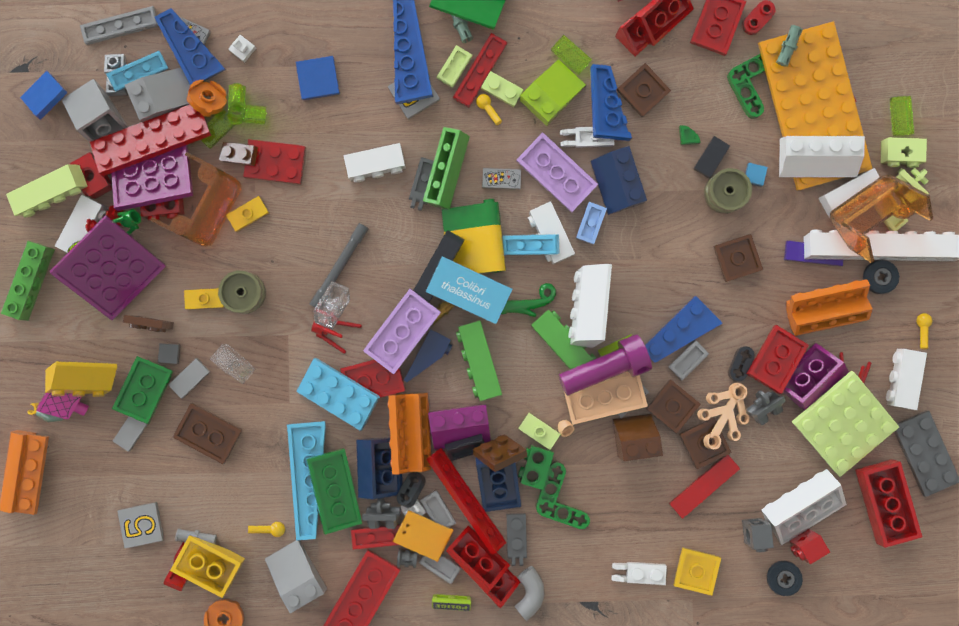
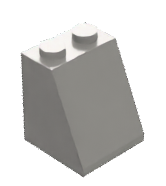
M95 79L90 80L61 99L76 130L89 142L128 128L105 90Z

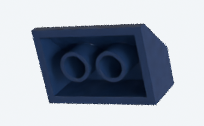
M630 146L611 151L590 161L608 215L644 204L647 201Z
M390 437L356 440L358 498L379 499L397 496L402 487V474H392L390 465L392 459L389 445Z

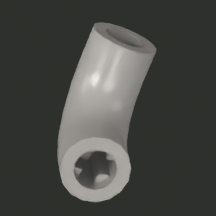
M533 566L526 568L518 576V580L525 588V596L515 605V608L526 621L539 610L545 595L544 583Z

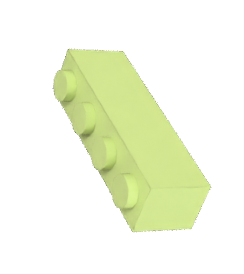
M67 164L7 193L6 196L14 216L23 215L26 218L35 215L37 210L50 208L52 203L65 201V197L69 195L80 194L81 190L88 186L80 165Z

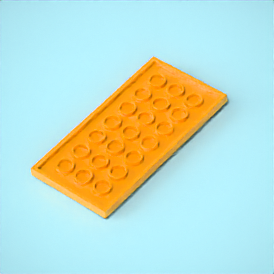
M834 21L804 29L799 37L797 50L793 52L788 67L776 63L782 49V42L786 40L788 34L758 43L782 137L864 136ZM866 141L864 144V158L859 173L873 169ZM845 177L793 178L796 190L798 191Z

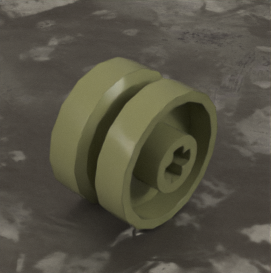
M733 168L719 171L708 180L704 189V197L709 207L723 214H728L742 208L748 203L752 195L750 179L744 172Z
M236 270L228 273L221 280L218 296L226 309L235 313L249 314L258 310L263 305L266 298V288L258 276L247 271Z

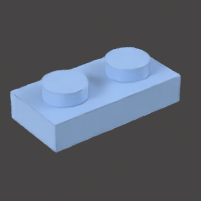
M588 202L576 239L594 245L607 208Z

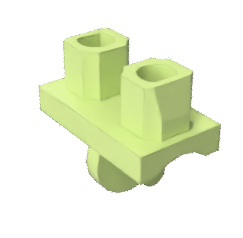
M900 168L897 171L899 174L892 183L898 189L903 188L909 183L912 188L905 195L912 202L921 196L926 197L929 193L918 181H921L924 185L929 181L924 177L927 174V170L923 169L919 172L916 168H913L910 171L914 175V178H912L904 169Z

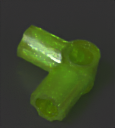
M239 83L229 85L228 121L233 125H240L242 123L265 124L266 107L245 105L246 86ZM237 111L241 114L235 115L232 112Z

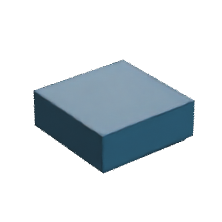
M748 163L745 174L750 179L751 184L762 187L768 167Z

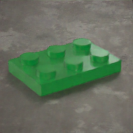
M137 356L112 410L150 424L174 371Z

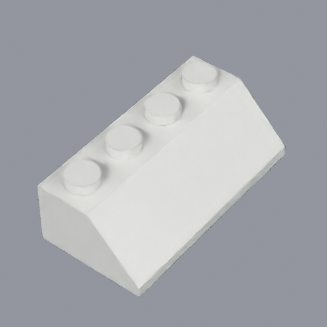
M785 136L780 138L779 177H857L864 158L865 136Z
M612 264L586 265L575 272L574 282L576 283V289L572 295L574 308H572L570 314L572 327H570L568 334L569 338H571V345L593 348L605 341Z
M826 469L823 472L817 473L807 482L799 484L791 492L783 494L775 502L767 504L762 509L765 520L771 524L776 538L783 545L847 504L841 484Z

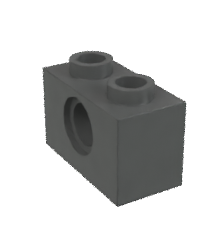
M762 518L742 520L745 544L756 550V552H767L768 548H774L772 526L769 522Z

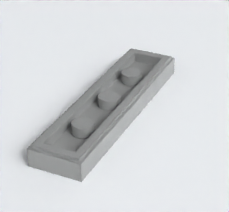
M151 6L80 25L84 43L90 45L158 27L159 25L154 18L157 16L155 7Z

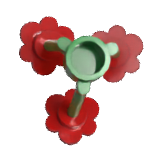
M111 205L109 211L106 212V216L118 226L130 228L127 231L129 235L139 229L138 224L141 222V216L135 209L125 212L123 210L116 211L114 205ZM94 219L86 220L85 228L87 232L97 224Z

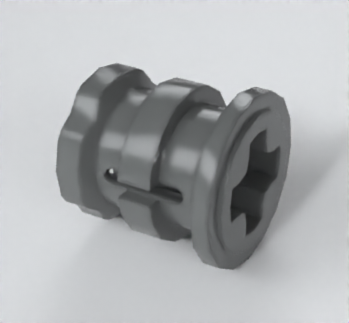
M399 548L397 568L401 565H405L406 568L409 566L416 568L417 552H410V550L405 552Z

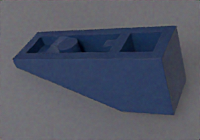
M430 329L404 381L409 382L441 359L444 354L448 355L453 346L450 344L451 339Z

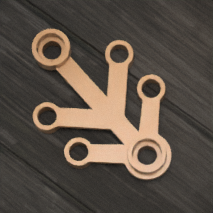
M742 383L731 384L728 391L707 394L706 400L709 404H717L719 400L729 398L724 406L709 410L700 409L697 413L698 418L702 421L720 415L711 434H707L704 437L703 442L706 448L718 449L720 447L721 438L719 435L727 421L729 425L728 439L731 441H738L740 439L741 433L737 428V423L747 424L749 422V415L746 413L744 399L748 392ZM712 395L715 397L714 401L711 400ZM735 405L737 406L739 413L737 414L736 419L733 411ZM703 412L706 413V417H705V418L702 416V413H703ZM710 438L712 439V444H711V445L709 444V439H710Z

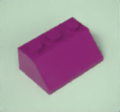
M815 343L803 355L783 392L805 411L846 376L849 371L843 361Z
M486 404L428 412L434 450L443 449L445 444L482 434L485 443L491 441Z

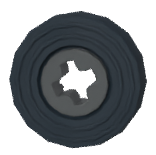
M886 260L870 263L863 273V280L867 279L870 284L869 290L876 294L889 293L899 283L898 269L893 263ZM879 272L885 275V277L883 278L884 282L882 280H878L877 277L880 276Z
M778 561L768 569L767 583L776 594L792 596L801 588L803 582L802 573L792 562ZM783 574L789 576L787 583L780 581L783 578Z

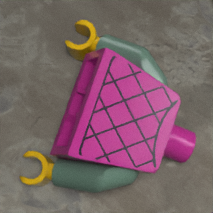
M45 393L39 403L30 404L34 406V411L28 410L27 412L29 415L36 414L37 417L47 422H56L69 419L73 411L84 416L89 406L80 402L81 397H74L71 393H65L64 396H52V393Z

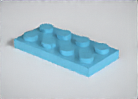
M314 358L296 391L360 431L363 430L380 398L379 395L317 358Z

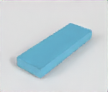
M157 51L106 73L115 92L124 89L125 84L145 76L163 72L168 69V66L160 51Z
M559 234L504 235V255L560 254Z

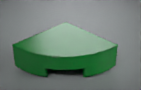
M679 126L681 145L701 143L699 135L688 126Z

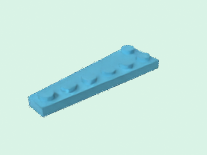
M326 421L287 424L296 541L316 539L319 511L306 458L324 454Z

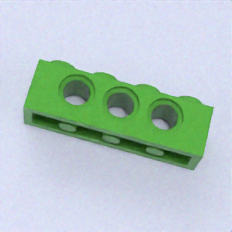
M27 241L1 314L17 320L29 321L55 249Z

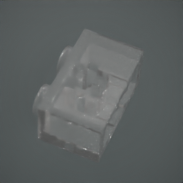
M333 281L330 283L314 309L316 324L331 330L334 328L350 301L348 287Z

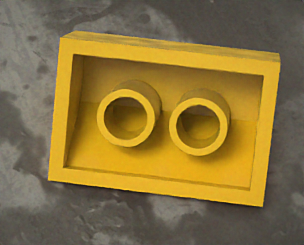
M56 361L45 370V393H52V396H64L65 393H71L74 397L85 396V394H92L93 397H103L112 390L117 364Z

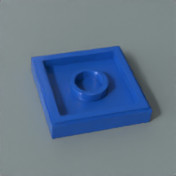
M333 56L296 62L302 100L340 94Z
M46 71L20 98L33 114L41 120L68 92L51 73Z

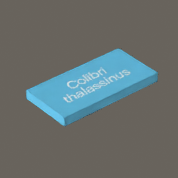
M442 256L426 292L496 324L513 289Z

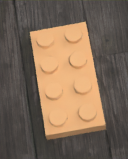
M628 371L569 396L565 394L572 425L648 407L640 375L632 377Z

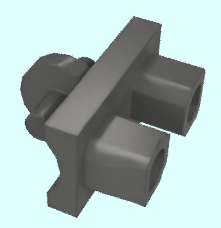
M760 390L756 393L757 399L754 401V404L745 409L747 414L754 417L757 423L764 425L769 420L768 413L778 415L783 412L782 404L786 400L783 396L780 397L773 391L764 393Z
M379 498L377 503H371V507H367L366 513L362 515V519L367 521L369 529L379 528L381 525L380 521L386 522V528L395 529L398 525L401 507H391V503H385L384 498Z

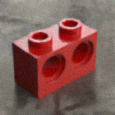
M183 198L174 200L175 207L171 210L168 208L170 201L156 203V208L152 212L149 210L150 205L141 206V216L147 218L148 221H159L160 217L177 219L179 215H185Z

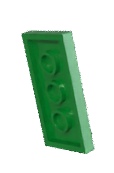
M342 448L306 458L324 534L362 524L345 449Z

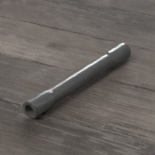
M361 223L357 225L324 283L309 303L311 306L318 310L321 308L330 289L369 228Z

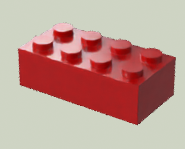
M890 459L855 469L876 544L887 548L922 538L901 461Z

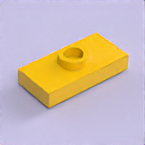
M258 196L226 216L234 230L238 232L269 214V211L261 197Z
M219 288L184 290L185 309L224 308L225 306L221 303L218 296Z

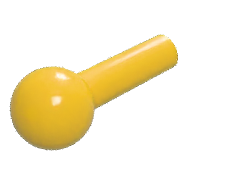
M486 94L479 95L476 99L477 106L480 109H485L496 125L501 124V118L491 106L490 97Z
M926 313L920 314L916 319V323L920 327V349H928V327L933 322L932 317Z
M274 522L271 526H248V533H271L274 537H281L285 532V526L281 522Z

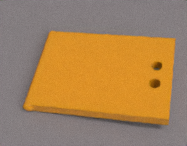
M408 510L393 542L438 562L454 530Z

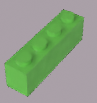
M443 127L423 202L435 207L450 209L470 138L461 130Z
M548 309L531 324V327L569 369L597 359L594 354L591 353L589 355L584 350L586 347L570 344L571 338L568 336L570 327L568 325L563 326L559 322L561 318L554 310L550 312Z
M481 321L459 326V331L456 332L458 342H463L464 350H461L464 361L468 360L470 368H467L469 379H474L475 386L472 389L475 398L479 397V400L483 401L502 395Z

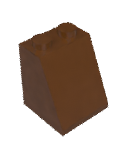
M651 414L612 419L617 455L621 460L631 461L663 456L661 437Z

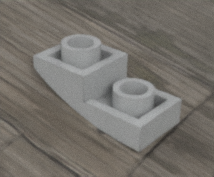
M105 55L104 73L106 74L125 66V55ZM108 77L106 78V94L108 96L127 95L126 88L115 92Z

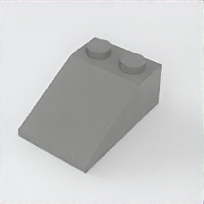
M182 68L145 76L125 84L137 116L142 122L189 105L187 95L190 83Z
M295 540L265 558L279 595L289 613L296 611L323 595L327 590L300 540Z

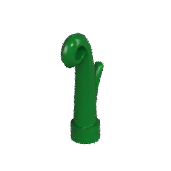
M545 283L539 289L541 299L507 300L501 315L521 313L536 317V313L532 312L531 309L550 304L555 299L556 289L552 284ZM547 288L550 290L548 297L544 294V290Z

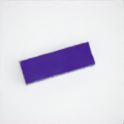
M786 241L784 260L843 266L844 259H804V242Z

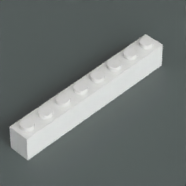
M811 230L810 233L804 236V259L959 260V235H955V232L936 234L933 231L924 232V234H917L916 231H908L905 234H898V231H888L886 234H880L879 231L860 233L859 230L848 231V233H841V230H831L829 233H822V230Z

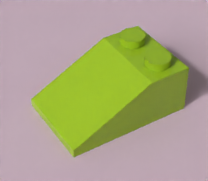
M558 59L520 95V102L548 126L586 84Z

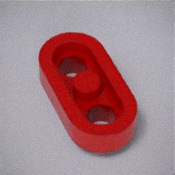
M768 0L761 1L743 21L742 28L744 32L748 35L757 34L774 16L776 11L775 5ZM763 7H767L769 12H765ZM751 21H755L756 26H752Z

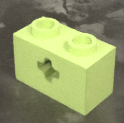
M888 137L882 140L881 164H888V167H899L900 164L907 165L908 168L919 167L920 164L926 162L927 139Z

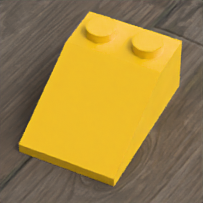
M189 535L170 571L223 598L233 583L245 558L229 549Z

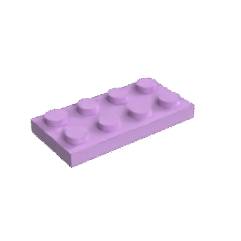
M543 132L516 160L571 213L598 185Z
M409 289L363 351L391 373L395 374L440 315L441 311L412 289Z

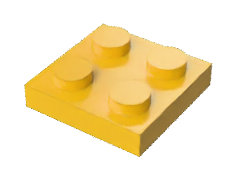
M682 547L673 585L712 596L721 557Z

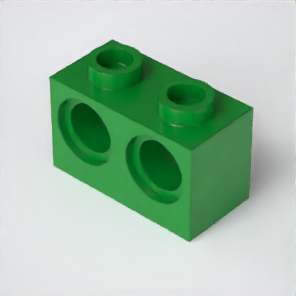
M531 445L530 449L526 448L527 457L523 458L526 460L525 466L520 467L518 478H521V484L543 490L554 452ZM536 452L542 453V461L534 462L532 459L533 455ZM530 471H535L538 474L537 478L533 481L527 479V474Z

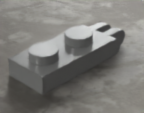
M423 157L420 159L409 200H412L410 208L414 209L416 202H419L418 210L422 211L423 205L428 204L423 202V198L434 163L433 160Z
M526 513L506 514L508 559H511L512 566H516L515 558H519V566H523V558H527Z

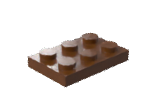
M190 403L172 438L221 464H225L243 430L196 404Z

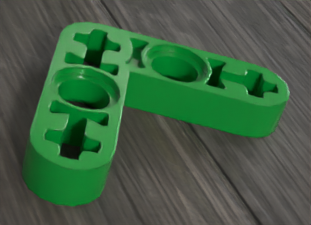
M761 54L734 67L727 75L728 82L745 114L751 119L758 118L764 112V105L750 79L765 72ZM750 63L758 65L757 72L749 70ZM743 70L745 72L739 80L732 77L735 73L739 74ZM741 89H749L751 93L750 97H743L741 95ZM754 98V100L751 103H749L748 105L746 104V102ZM753 107L759 108L757 114L756 112H751L750 109Z
M553 462L550 465L544 488L540 491L536 510L543 517L578 529H585L590 524V518L586 512L556 502L566 475V469L562 463ZM557 466H560V470L562 471V473H558L556 477V480H560L559 483H557L554 480H548L549 476L551 478L554 477V472L552 471V468H556ZM548 484L556 486L554 494L546 492L545 488ZM547 502L550 508H554V505H557L554 510V516L551 515L552 511L550 510L542 512V508L539 507L540 504L544 505ZM561 508L568 510V516L564 519L559 518L557 515L558 510ZM572 511L575 512L573 515L576 517H581V515H584V519L586 520V522H582L581 525H579L578 521L573 518L572 522H569L572 516Z

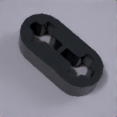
M743 346L735 352L728 370V375L733 381H743L747 377V372L755 356L752 348ZM747 350L749 358H745L742 363L743 356L740 354ZM742 365L740 368L742 375L736 378V374L733 371L734 369L738 370L739 366Z
M411 472L406 477L397 494V501L400 505L409 508L417 501L426 483V479L421 473ZM414 478L419 480L418 483L413 482ZM405 495L410 497L408 501L404 499Z

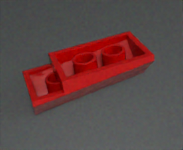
M652 0L620 26L615 37L636 57L649 44L655 46L694 9L691 0Z
M469 526L461 532L446 550L499 608L505 604L521 583L508 570L510 564L498 553L492 555L478 534Z

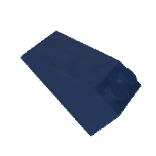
M476 458L481 499L485 512L522 507L516 463L494 472Z

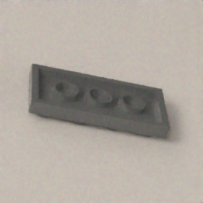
M924 411L897 423L899 428L894 433L924 497L959 483V476L930 411Z

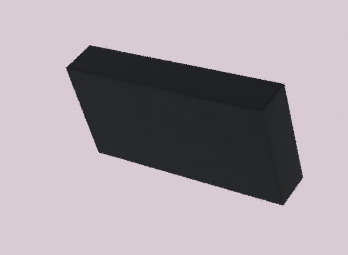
M714 136L693 169L710 179L730 145Z
M482 434L445 444V448L450 461L474 455L473 449L485 442Z

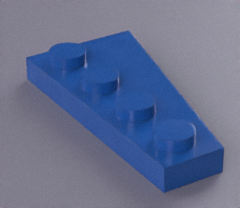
M172 8L154 17L190 85L197 80L206 81L226 70Z
M592 64L590 72L593 138L630 141L632 136L628 132L626 125L628 122L626 116L623 115L622 102L616 92L617 85L612 68L607 65Z
M694 296L645 344V347L652 362L656 363L721 325L722 322L697 296Z

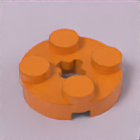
M197 80L189 87L187 102L203 116L210 117L212 114H218L223 111L227 102V94L224 88L214 81L210 80V83L204 82V80ZM203 95H205L206 97L210 96L211 98L206 99Z
M230 599L215 601L209 606L204 615V626H242L244 623V613L240 604ZM223 614L229 618L226 624L219 620Z

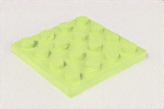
M850 371L792 421L839 477L899 428L898 424L853 371Z

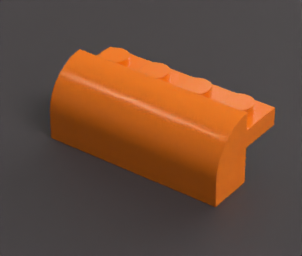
M856 280L848 284H838L829 288L792 295L791 299L786 301V311L794 336L869 320L873 308L867 298L870 288L868 280Z
M428 393L390 395L388 409L390 417L389 429L391 439L389 445L391 448L392 459L390 465L392 474L432 470L426 460L431 455Z
M20 430L11 431L0 498V511L37 514L49 440L48 436L36 435L34 432Z

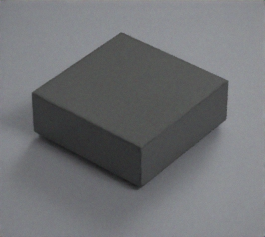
M159 343L158 363L179 364L180 345Z

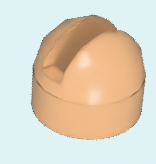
M568 420L559 422L558 432L562 437H567L573 433L574 426Z

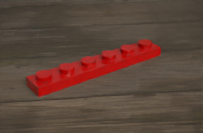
M443 449L436 450L426 459L489 552L492 555L497 553L507 542Z

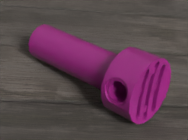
M635 334L618 341L619 350L558 374L565 394L569 396L627 371L632 377H636L652 370L650 356L639 335Z

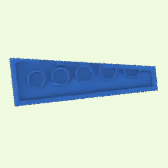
M393 0L395 103L397 105L433 97L415 0Z

